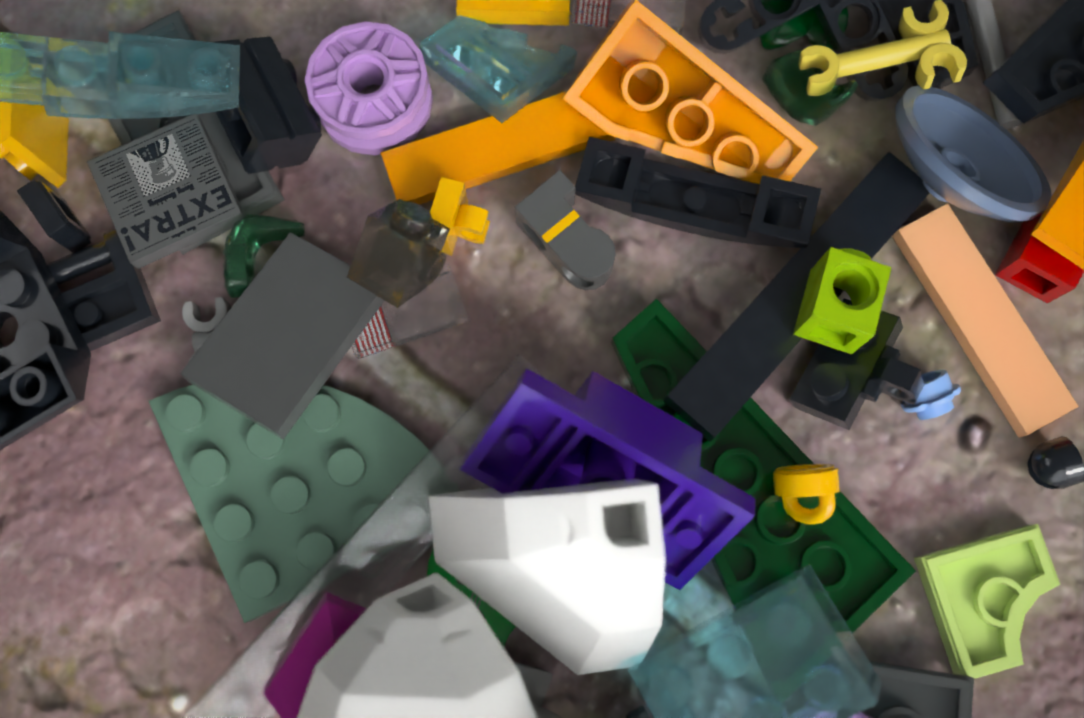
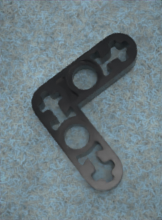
M714 0L706 7L698 24L700 41L706 49L718 54L736 51L813 8L836 54L861 48L869 44L876 37L880 44L897 41L878 0H792L788 11L782 14H772L766 11L762 6L761 0H748L751 14L762 26L754 29L752 18L750 17L736 26L733 30L734 40L728 41L723 34L714 37L710 32V28L717 21L715 13L721 11L725 18H731L742 12L746 6L741 0ZM858 6L867 14L869 25L862 37L857 39L849 38L841 32L838 20L841 11L845 7ZM907 62L890 66L891 74L884 78L886 85L884 90L879 83L869 85L866 82L865 75L870 71L846 77L857 96L867 101H879L894 96L903 88L907 81L908 66Z

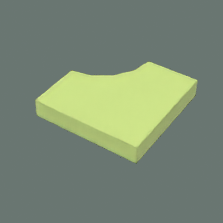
M1038 524L1022 526L914 558L953 674L971 676L976 679L1024 665L1020 635L1025 615L1040 595L1060 585Z

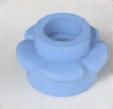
M947 370L930 371L921 374L925 385L915 405L905 401L900 404L905 412H916L920 420L935 418L948 413L954 408L952 399L961 392V387L959 384H952Z

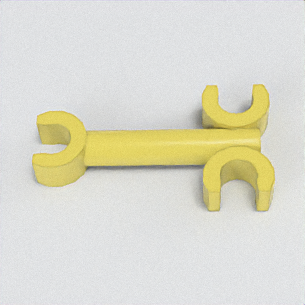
M942 0L933 2L929 14L930 23L919 22L914 17L911 7L904 8L898 28L900 36L903 38L901 40L836 54L826 46L814 45L805 48L800 53L798 64L800 70L819 68L824 71L822 74L809 76L806 88L807 94L809 96L825 95L832 90L837 78L919 60L915 78L917 84L923 90L931 87L935 77L933 66L945 67L949 71L953 83L960 82L966 69L967 59L958 47L951 44L950 35L947 30H944L949 15L946 4Z

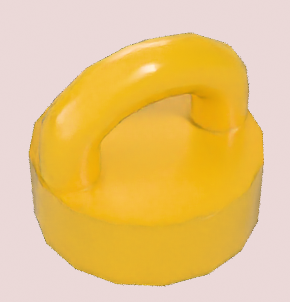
M833 464L790 465L779 467L773 472L775 495L782 497L783 508L795 521L814 525L825 522L833 515L835 510V493L840 492L838 468ZM818 496L819 505L812 509L805 508L799 504L798 497Z

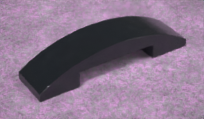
M593 137L588 139L575 184V195L639 220L710 238L787 248H807L821 193V188L763 175L760 184L649 160L646 159V149Z

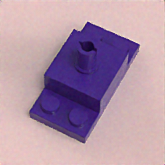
M526 368L471 445L460 467V471L502 494L635 478L657 484L665 552L664 582L678 590H681L755 516V498L700 467L703 435L701 432L595 371L591 372L575 395Z

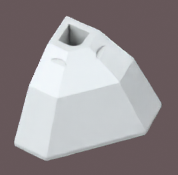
M635 478L501 494L493 488L428 495L435 562L577 675L641 665L662 622L665 552L657 484Z
M434 573L380 597L372 603L316 664L297 718L537 717L519 671L473 601L439 574Z

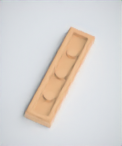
M948 203L898 229L893 234L894 241L1018 438L1037 431L1079 407Z

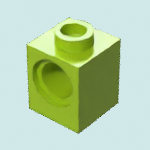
M830 247L810 270L793 335L853 354L875 336L892 267L872 261L869 255L859 250ZM833 287L844 290L849 295L852 305H847L840 301L835 295Z

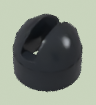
M1061 436L1045 441L1031 452L1027 466L1029 475L1037 484L1048 489H1064L1084 482V462L1076 446L1067 437Z

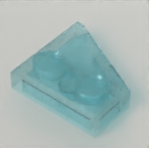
M462 15L457 16L420 42V50L425 64L501 123L505 122L574 69L577 51L572 47L561 44L558 54L527 45V34L507 28L495 29L487 25L486 22Z

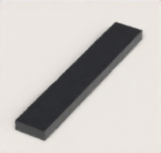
M888 151L810 237L807 248L799 249L663 401L694 429L701 432L705 439L711 442L802 339L793 335L810 270L830 247L859 250L869 255L872 259L929 195L930 192L925 188L920 176ZM833 287L834 293L838 298L844 290Z

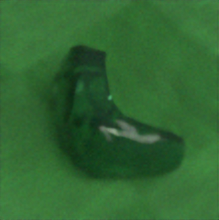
M804 49L773 59L766 68L762 80L781 108L791 118L800 123L817 126L828 120L852 97L857 89V82L851 80L842 85L835 84L832 90L825 95L809 96L806 91L809 76L822 74L823 72L819 68L800 70L798 65L800 53Z
M247 214L243 219L234 223L231 232L226 237L223 250L224 288L230 298L240 297L253 281L255 259L260 247L273 241L285 240L290 232L298 237H303L305 226L302 222L279 217Z

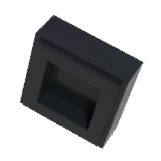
M33 179L17 190L48 237L72 253L92 243L90 241L91 236L64 198L42 181Z

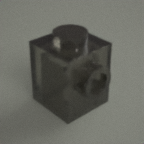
M398 199L367 216L347 278L399 308L426 289L440 274L447 258L442 248L450 228L433 219L430 212L423 206Z

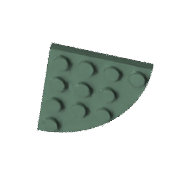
M194 385L179 388L149 400V404L244 623L252 622L431 532L428 495L461 491L439 459L412 432L391 416L364 400L325 385L321 387L284 440Z

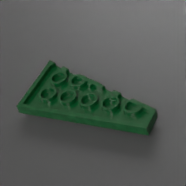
M656 298L612 337L611 344L634 394L692 427L663 400L707 351ZM750 397L711 442L702 436L700 467L755 498V516L711 561L772 694L777 702L782 703L891 597L916 570L841 491L835 493V510L833 515L823 523L814 525L800 523L786 513L783 508L782 497L775 495L773 472L779 467L814 463ZM818 496L798 497L799 504L805 508L812 509L819 505Z

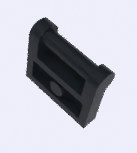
M116 229L104 233V240L47 264L57 285L107 264L113 263L115 271L61 293L90 351L161 321L141 268L137 269L129 262Z

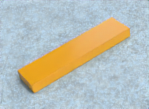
M563 92L380 153L400 211L434 200L441 177L463 182L465 189L583 151L586 149L589 137L613 141L616 137L607 134L562 98L566 93Z

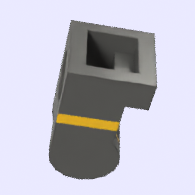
M559 170L515 206L516 224L569 283L582 290H594L603 286L611 277L616 256L615 245L608 234L601 229L589 227L572 208L575 204L576 187Z

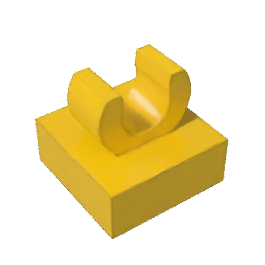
M444 177L440 179L424 229L425 238L429 249L452 256L458 237L477 244H484L490 226V221L487 220L489 212L483 208L468 205L463 182Z

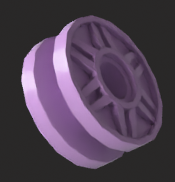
M367 21L343 26L324 38L310 56L305 75L309 102L320 117L321 126L333 142L353 153L380 155V152L408 144L417 138L428 122L433 95L423 54L409 35L389 24ZM369 85H381L373 93H360L362 89Z

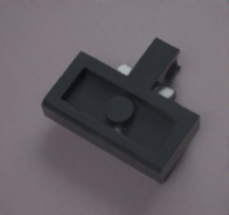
M846 298L843 299V303L847 305H852L851 300ZM881 311L875 336L853 354L819 344L789 399L793 406L800 411L850 430L865 399L876 402L880 394L884 393L915 405L925 385V381L922 379L921 369L898 360L901 355L900 351L893 348L903 329L901 318Z

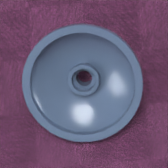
M913 86L897 101L895 118L898 135L912 167L923 180L925 188L935 198L943 202H950L967 212L1007 222L1031 221L1038 218L1047 209L1052 193L1045 174L1025 147L992 117L966 100L935 87L923 90L920 86Z

